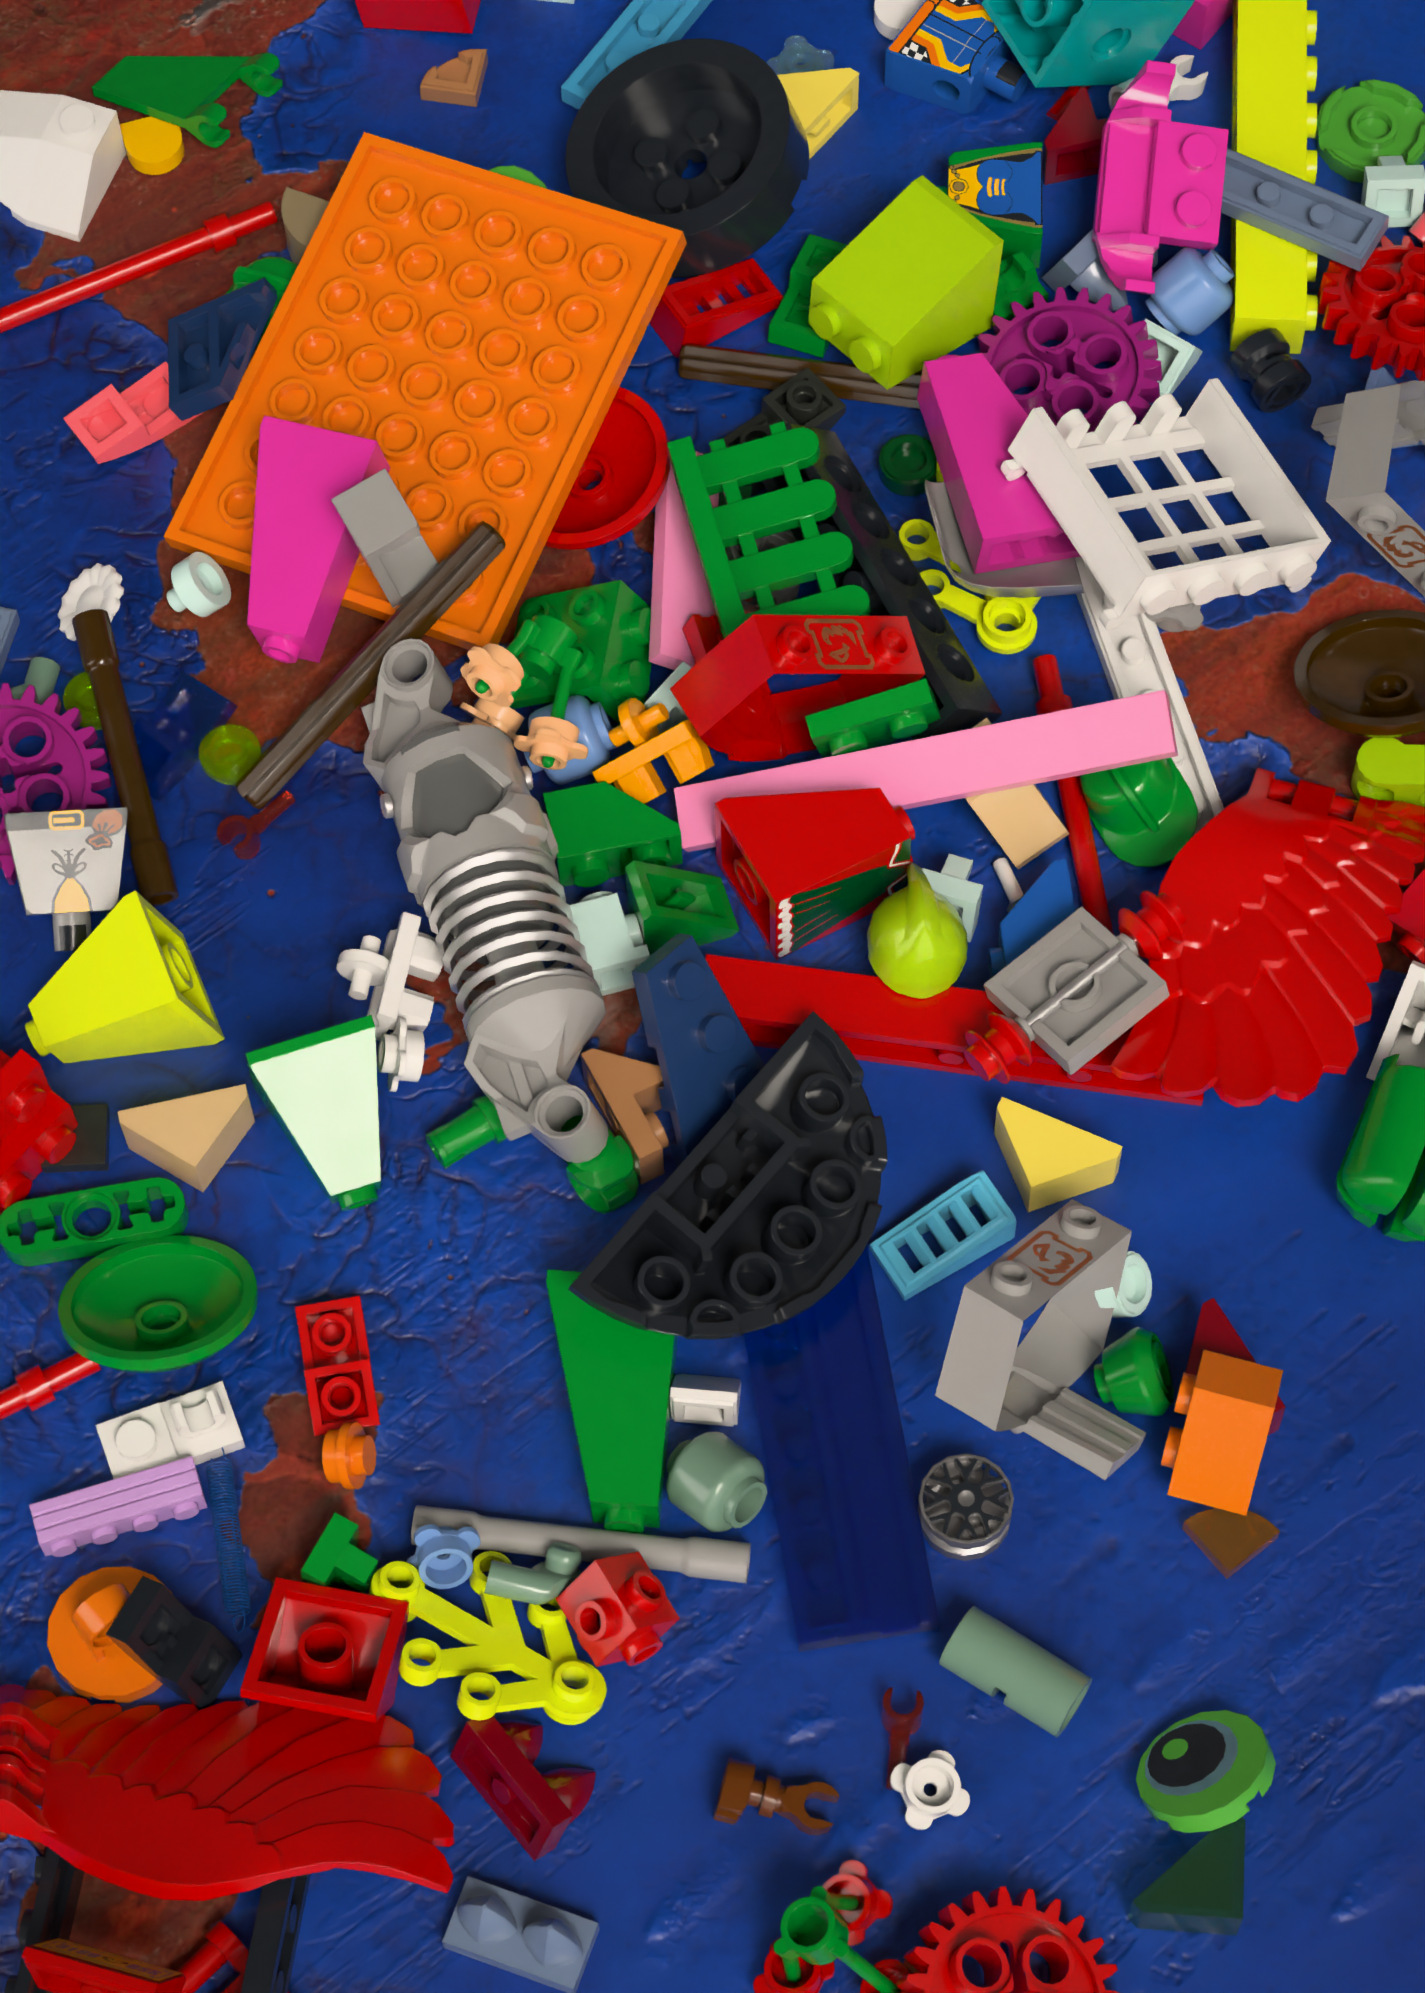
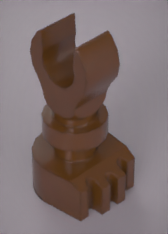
M731 1757L728 1758L713 1820L734 1825L739 1821L747 1805L757 1807V1815L772 1818L773 1812L778 1813L781 1817L789 1819L800 1831L808 1835L819 1836L831 1830L833 1823L810 1817L806 1813L804 1803L812 1798L837 1803L840 1796L832 1786L824 1782H811L800 1786L780 1785L781 1778L767 1775L765 1781L754 1778L756 1764Z

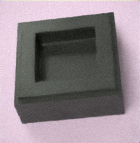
M108 1105L71 1106L78 1122V1126L73 1130L76 1133L75 1144L60 1162L50 1164L45 1160L41 1164L43 1172L108 1171L110 1110Z

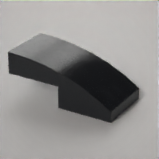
M142 1576L106 1633L136 1663L186 1702L194 1704L198 1710L212 1706L243 1656L213 1624L193 1616L163 1584L145 1576Z

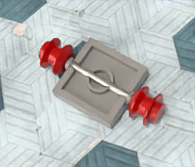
M1142 891L1140 893L1141 910L1134 913L1127 908H1121L1118 911L1120 935L1117 937L1081 906L984 984L987 997L1006 1016L994 1012L988 1014L987 1019L990 1030L983 1036L972 1030H968L965 1033L969 1047L964 1050V1056L972 1069L987 1082L995 1078L999 1082L1007 1084L1010 1082L1007 1066L1015 1060L1025 1066L1032 1064V1040L1070 1075L1094 1058L1170 996L1166 981L1143 962L1138 955L1153 961H1160L1163 958L1160 944L1168 938L1177 944L1185 941V933L1182 926L1186 923V918L1178 904L1165 893L1156 896L1150 891Z

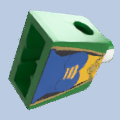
M1042 142L959 151L951 154L948 157L947 186L936 187L1004 240L1001 261L1023 251L1034 266L1039 268L1043 234Z

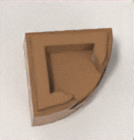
M487 49L460 51L457 58L445 62L438 68L433 66L429 69L420 85L421 100L477 107L488 65Z

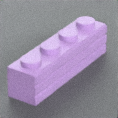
M192 1456L29 1505L38 1542L45 1557L49 1555L54 1557L66 1556L75 1552L77 1547L92 1542L97 1545L106 1544L114 1541L119 1534L132 1530L135 1532L149 1531L157 1527L158 1522L172 1518L176 1520L189 1519L196 1516L199 1510L208 1508Z

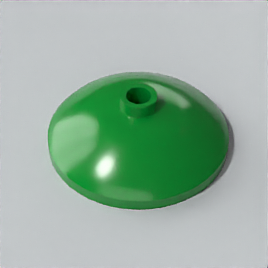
M167 1235L131 1241L116 1246L85 1263L64 1286L58 1302V1316L63 1336L68 1344L90 1361L125 1372H165L201 1362L215 1355L237 1338L248 1326L255 1314L258 1304V1288L252 1267L234 1249L206 1238Z

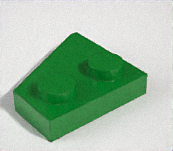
M926 678L805 716L811 739L822 758L885 746L897 739L922 733L928 728V724L941 719L934 694Z

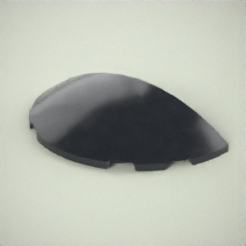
M814 1011L806 1018L737 1096L729 1110L663 1185L646 1199L570 1285L569 1291L607 1316L637 1329L682 1336L685 1339L715 1340L741 1337L744 1333L764 1329L774 1324L780 1325L810 1309L827 1296L845 1278L870 1240L882 1209V1205L878 1204L881 1187V1173L888 1161L887 1144L881 1115L874 1116L868 1097L862 1087L863 1069L846 1044Z

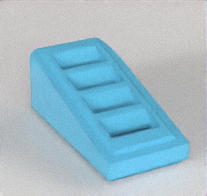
M980 1170L959 1182L872 1242L869 1250L902 1299L906 1301L1015 1238L1017 1221L989 1177L983 1170ZM973 1205L978 1207L988 1222L982 1227L969 1210ZM954 1217L967 1236L961 1242H958L945 1221ZM929 1230L945 1252L937 1258L921 1236ZM905 1244H908L923 1266L916 1273H913L898 1251V1248Z

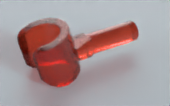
M285 790L250 819L241 815H232L225 818L218 826V839L222 845H226L237 834L247 833L244 840L238 843L233 851L239 859L253 858L260 850L261 841L259 835L267 829L272 821L295 803L293 795Z
M890 1687L883 1697L882 1724L890 1733V1750L885 1788L889 1790H894L890 1785L891 1773L897 1765L906 1762L910 1735L914 1734L922 1723L924 1700L921 1692L918 1690L916 1693L915 1709L909 1714H899L891 1708L893 1687Z

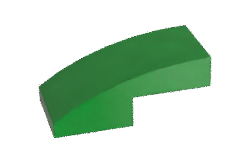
M809 234L790 270L789 288L769 324L768 342L817 357H824L830 342L819 337L808 324L812 280L847 244Z

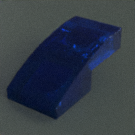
M183 670L179 673L150 720L147 721L140 716L133 726L150 794L158 802L196 764L238 707ZM111 763L107 766V769L112 771Z

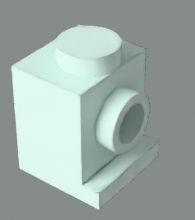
M609 891L592 893L584 897L579 903L569 905L571 907L573 923L578 927L580 943L585 946L587 963L592 966L594 979L597 981L602 996L635 988L632 971L650 956L647 945L643 944L641 930L635 913L624 915L618 894H613Z

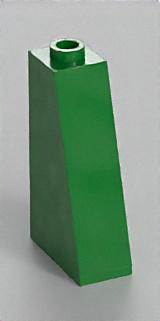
M548 1269L546 1284L549 1306L593 1523L604 1524V1528L607 1530L641 1533L644 1531V1527L660 1528L671 1415L670 1390L674 1380L678 1336L662 1334L651 1330L644 1331L607 1316L568 1290L582 1272Z

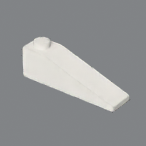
M0 90V202L10 208L12 216L26 226L80 242L126 155L117 111L66 95Z

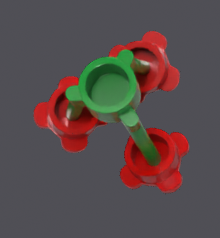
M858 1860L843 1862L839 1868V1874L829 1878L823 1886L814 1887L810 1897L800 1898L786 1909L781 1920L782 1938L775 1940L770 1945L769 1954L764 1963V1973L754 1979V1993H819L824 1981L833 1977L835 1973L834 1960L837 1958L863 1978L860 1993H907L896 1986L897 1980L908 1974L919 1972L907 1960L902 1963L895 1959H886L872 1965L850 1947L861 1944L865 1939L866 1930L878 1918H887L893 1909L891 1894L886 1890H879L868 1878V1869L863 1862Z

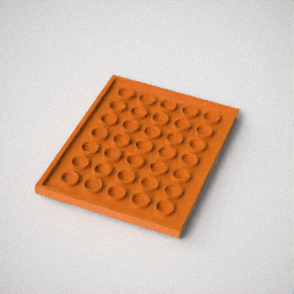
M364 132L241 379L234 398L230 401L163 537L172 548L190 554L203 552L221 565L250 574L259 435L264 415L375 440L378 442L390 466L389 475L417 520L420 526L419 532L438 564L481 521L491 525L503 537L506 545L502 552L424 634L467 650L474 646L483 648L486 644L490 643L498 645L687 244L683 231ZM359 553L340 606L387 621L403 603L394 608L391 606L361 553Z

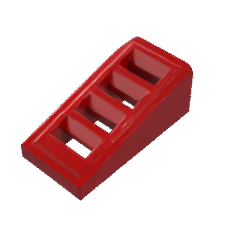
M754 258L712 273L698 275L668 285L651 318L650 325L674 357L678 358L684 344L707 346L778 308L783 296ZM742 284L751 296L745 298L736 286ZM722 295L728 304L724 305L718 296ZM700 305L705 312L701 313L697 306Z

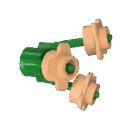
M536 614L532 620L525 619L516 638L506 649L492 643L486 644L483 648L472 647L467 653L470 659L469 663H465L460 669L468 686L479 699L474 707L462 702L459 708L474 718L473 724L501 730L511 738L516 749L530 753L529 759L533 764L546 769H563L566 767L567 761L586 759L588 755V748L578 743L580 734L578 727L564 720L574 672L583 657L580 651L573 648L578 640L576 633L558 619L543 614ZM560 672L551 716L532 719L528 736L516 735L525 718L513 710L511 706L529 676L531 675L541 680H549L553 673Z

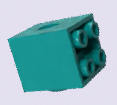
M983 0L981 4L1035 88L1116 85L1135 78L1147 60L1153 61L1195 0Z

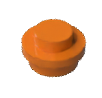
M346 1422L340 1429L329 1430L326 1433L322 1447V1464L326 1479L330 1483H341L347 1490H355L363 1486L366 1476L373 1474L376 1466L375 1442L372 1436L365 1435L363 1427L358 1422Z

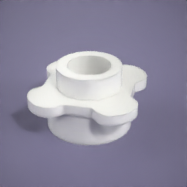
M398 1017L393 1033L390 1035L382 1034L378 1048V1071L389 1073L388 1091L390 1092L397 1091L399 1081L418 1082L424 1062V1034L422 1031L407 1030L406 1018Z
M932 1751L928 1758L920 1760L913 1766L905 1763L899 1764L891 1773L890 1785L895 1791L901 1793L907 1808L904 1816L905 1821L913 1829L926 1830L934 1819L947 1814L955 1817L961 1816L969 1807L970 1796L965 1789L961 1788L959 1775L954 1769L955 1760L946 1751ZM926 1784L935 1786L936 1794L934 1796H927L924 1793L923 1789Z

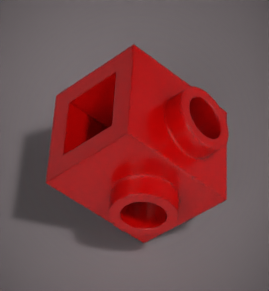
M639 1551L595 1560L556 1598V1601L576 1632L580 1645L589 1654L596 1667L626 1661L628 1666H634L646 1661L662 1648L663 1643L660 1637L680 1619L666 1596L664 1586L653 1575Z

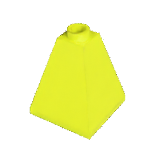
M136 890L125 895L31 1000L28 1007L33 1020L25 1023L27 1035L38 1054L45 1057L52 1053L63 1063L208 1046L225 1039L183 933Z

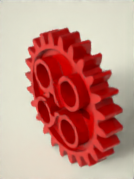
M1383 236L1361 272L1330 260L1327 272L1323 274L1317 296L1320 298L1317 313L1325 315L1322 324L1324 330L1336 331L1333 343L1335 345L1352 344L1353 347L1350 354L1352 359L1361 358L1365 355L1372 357L1371 369L1375 371L1388 364L1393 366L1395 378H1400L1407 369L1414 371L1419 381H1425V243L1422 248L1415 247L1411 238L1404 236L1401 245H1394L1386 236Z
M1000 1886L990 1892L987 1903L979 1891H975L962 1899V1910L954 1903H951L938 1911L942 1926L930 1922L918 1931L927 1947L915 1946L904 1955L907 1962L919 1972L902 1977L897 1980L896 1985L907 1993H1120L1105 1990L1103 1980L1112 1976L1118 1970L1117 1965H1097L1093 1958L1101 1949L1104 1940L1100 1937L1083 1943L1078 1937L1085 1920L1082 1915L1063 1924L1059 1921L1061 1900L1055 1898L1046 1903L1040 1910H1036L1034 1889L1029 1888L1018 1894L1012 1905L1006 1886ZM1001 1942H1004L1008 1945V1958L1006 1956V1953L1000 1947ZM1031 1952L1038 1953L1047 1961L1051 1971L1048 1984L1038 1980L1032 1973L1029 1964ZM964 1955L973 1957L982 1966L984 1972V1984L982 1987L975 1986L965 1977L962 1969Z

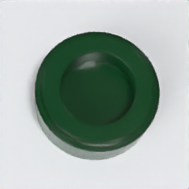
M912 434L900 435L889 440L881 449L879 455V477L883 485L891 492L901 496H916L926 492L925 480L936 482L937 458L932 443L927 439Z

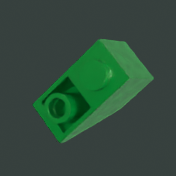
M605 781L543 793L545 813L558 846L559 852L556 854L555 866L558 872L559 883L563 887L571 885L579 887L598 886L609 878L625 875V866L633 860L665 867L683 864L682 838L679 824Z

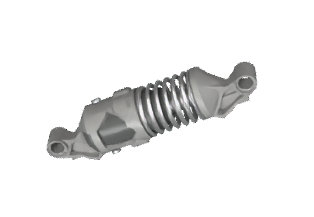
M411 638L399 641L391 646L383 657L378 675L375 702L361 707L370 733L365 743L363 764L385 792V794L380 796L381 810L386 819H394L401 840L396 854L408 891L415 895L417 904L424 908L426 916L429 918L431 931L437 934L435 941L438 951L444 954L442 957L444 971L451 974L449 977L451 991L458 994L455 999L458 1011L464 1014L462 1021L469 1042L464 1065L488 1099L495 1105L504 1134L510 1141L531 1133L567 1162L582 1163L590 1161L598 1156L606 1146L609 1136L608 1126L586 1093L577 1086L569 1084L567 1080L583 1046L600 1026L606 1010L600 988L594 979L592 966L587 963L585 946L580 943L578 927L573 923L571 907L566 903L564 887L559 883L558 872L555 866L556 854L559 852L547 814L542 812L539 802L531 796L529 791L533 788L531 770L528 766H520L511 738L498 728L461 722L442 714V710L450 701L453 693L452 680L427 643ZM420 674H423L419 679L411 682L415 677H417ZM555 923L560 926L558 932L551 931ZM545 940H550L543 948L538 950ZM561 943L567 946L565 952L558 951L555 949ZM557 960L551 967L544 968L542 961ZM473 962L486 965L478 971L465 970ZM568 963L574 966L573 969H567L564 967ZM491 980L496 982V985L488 988L486 991L472 990L481 982ZM575 1116H582L577 1127L571 1131L561 1132L562 1126L567 1120Z

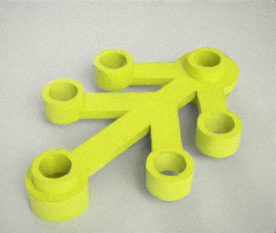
M937 461L936 481H937V482H944V479H943V476H942V473H941V470H940V467H939V464H938V461ZM911 519L901 526L899 540L911 560L920 561L930 557L945 565L937 532H935L929 522L922 519ZM913 535H920L927 541L922 544H912L907 538ZM949 559L951 569L960 573V567ZM928 569L919 573L927 586L934 585L942 590L941 593L933 595L940 609L945 608L976 624L977 636L987 649L999 654H1015L1025 650L1034 641L1037 633V618L1033 609L1041 597L1016 598L984 595V600L951 585L948 576L940 570ZM1001 624H1010L1016 630L1002 631L996 627Z
M496 1551L480 1553L473 1561V1571L469 1577L471 1588L481 1597L489 1625L425 1589V1583L421 1580L418 1570L407 1562L393 1561L375 1572L372 1577L369 1595L409 1602L407 1622L419 1617L467 1645V1647L441 1649L435 1642L425 1638H416L408 1641L402 1649L398 1667L401 1677L407 1683L414 1686H427L439 1678L467 1675L461 1682L457 1706L464 1716L479 1721L489 1719L498 1712L543 1707L545 1713L554 1721L565 1725H577L587 1721L603 1706L607 1692L604 1677L594 1666L577 1658L566 1623L567 1617L556 1601V1598L546 1603L557 1608L558 1610L548 1611L540 1605L528 1604L527 1608L528 1620L533 1626L541 1630L547 1658L526 1647L512 1600L484 1593L488 1576L482 1572L489 1571L491 1561L495 1560L512 1564L504 1554ZM415 1658L423 1659L431 1665L419 1666L411 1660ZM511 1670L527 1681L501 1685L494 1676L488 1673ZM480 1692L489 1699L478 1700L473 1698L470 1693Z

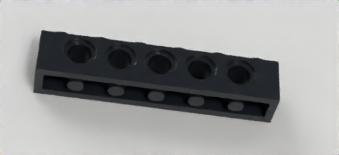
M789 423L786 426V430L799 427L808 428L814 431L819 439V459L814 465L799 470L803 482L821 479L829 482L835 489L836 510L829 518L816 522L819 534L840 532L845 534L852 543L854 555L852 564L845 571L833 574L836 588L846 585L862 587L869 596V616H907L925 671V675L919 680L927 679L941 719L928 724V728L925 731L911 736V738L916 740L971 729L985 718L991 723L996 721L1003 714L837 434L833 431ZM784 475L762 481L768 492L787 487ZM800 527L790 529L796 541L804 540Z

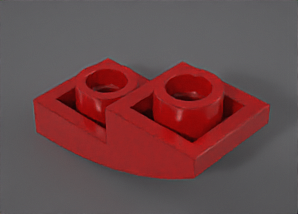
M355 1296L296 1306L295 1312L314 1436L326 1435L329 1430L340 1429L346 1422H358L363 1428L381 1425L361 1297Z

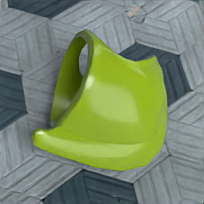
M911 862L907 867V887L884 898L873 912L867 931L868 960L883 983L896 993L912 998L924 999L947 990L958 979L967 960L968 941L967 931L956 908L941 894L932 890L922 869L917 864Z

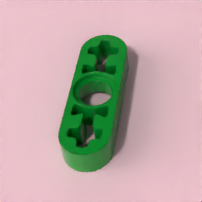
M160 1177L18 1201L7 1207L0 1215V1243L6 1256L18 1265L32 1267L100 1255L109 1249L131 1241L167 1235H181L188 1224L189 1211L183 1192L173 1181ZM163 1199L166 1208H168L164 1211V1220L152 1222L148 1213L152 1208L151 1201ZM119 1205H128L131 1213L129 1218L133 1226L132 1228L125 1229ZM90 1208H101L111 1214V1222L108 1228L96 1236H85L75 1229L76 1220L79 1215ZM62 1215V1225L68 1239L59 1240L55 1230L58 1229L54 1219L55 1216ZM34 1222L38 1229V1232L34 1235V1243L23 1245L18 1236L23 1232V1224Z

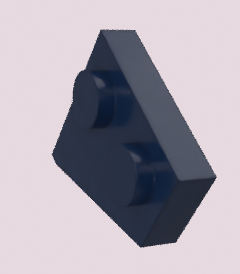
M265 277L168 320L169 408L181 421L233 400L277 300L276 289Z

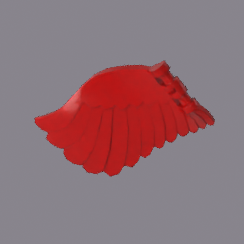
M4 1684L0 1687V1832L41 1843L49 1847L75 1868L103 1881L162 1900L205 1901L251 1891L280 1879L329 1871L334 1868L366 1871L394 1877L443 1893H448L453 1883V1873L445 1856L436 1846L451 1847L454 1845V1824L438 1803L430 1799L439 1795L442 1775L428 1756L413 1748V1730L390 1716L383 1715L377 1723L263 1701L249 1707L245 1701H225L202 1710H198L194 1704H180L161 1711L158 1705H141L122 1712V1707L118 1704L101 1703L91 1706L85 1698L76 1696L56 1697L54 1693L48 1690H24V1687L17 1684Z

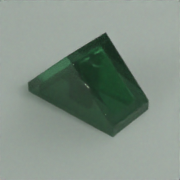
M1241 1817L1236 1822L1211 1831L1132 1901L1127 1917L1133 1925L1139 1929L1237 1935L1243 1920L1245 1819Z

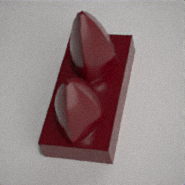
M494 1716L481 1721L471 1719L466 1722L450 1757L535 1862L556 1848L567 1826L581 1814L593 1792L596 1773L593 1770L581 1768H560L539 1773L533 1764L540 1753L543 1742L542 1725L522 1720L497 1721Z

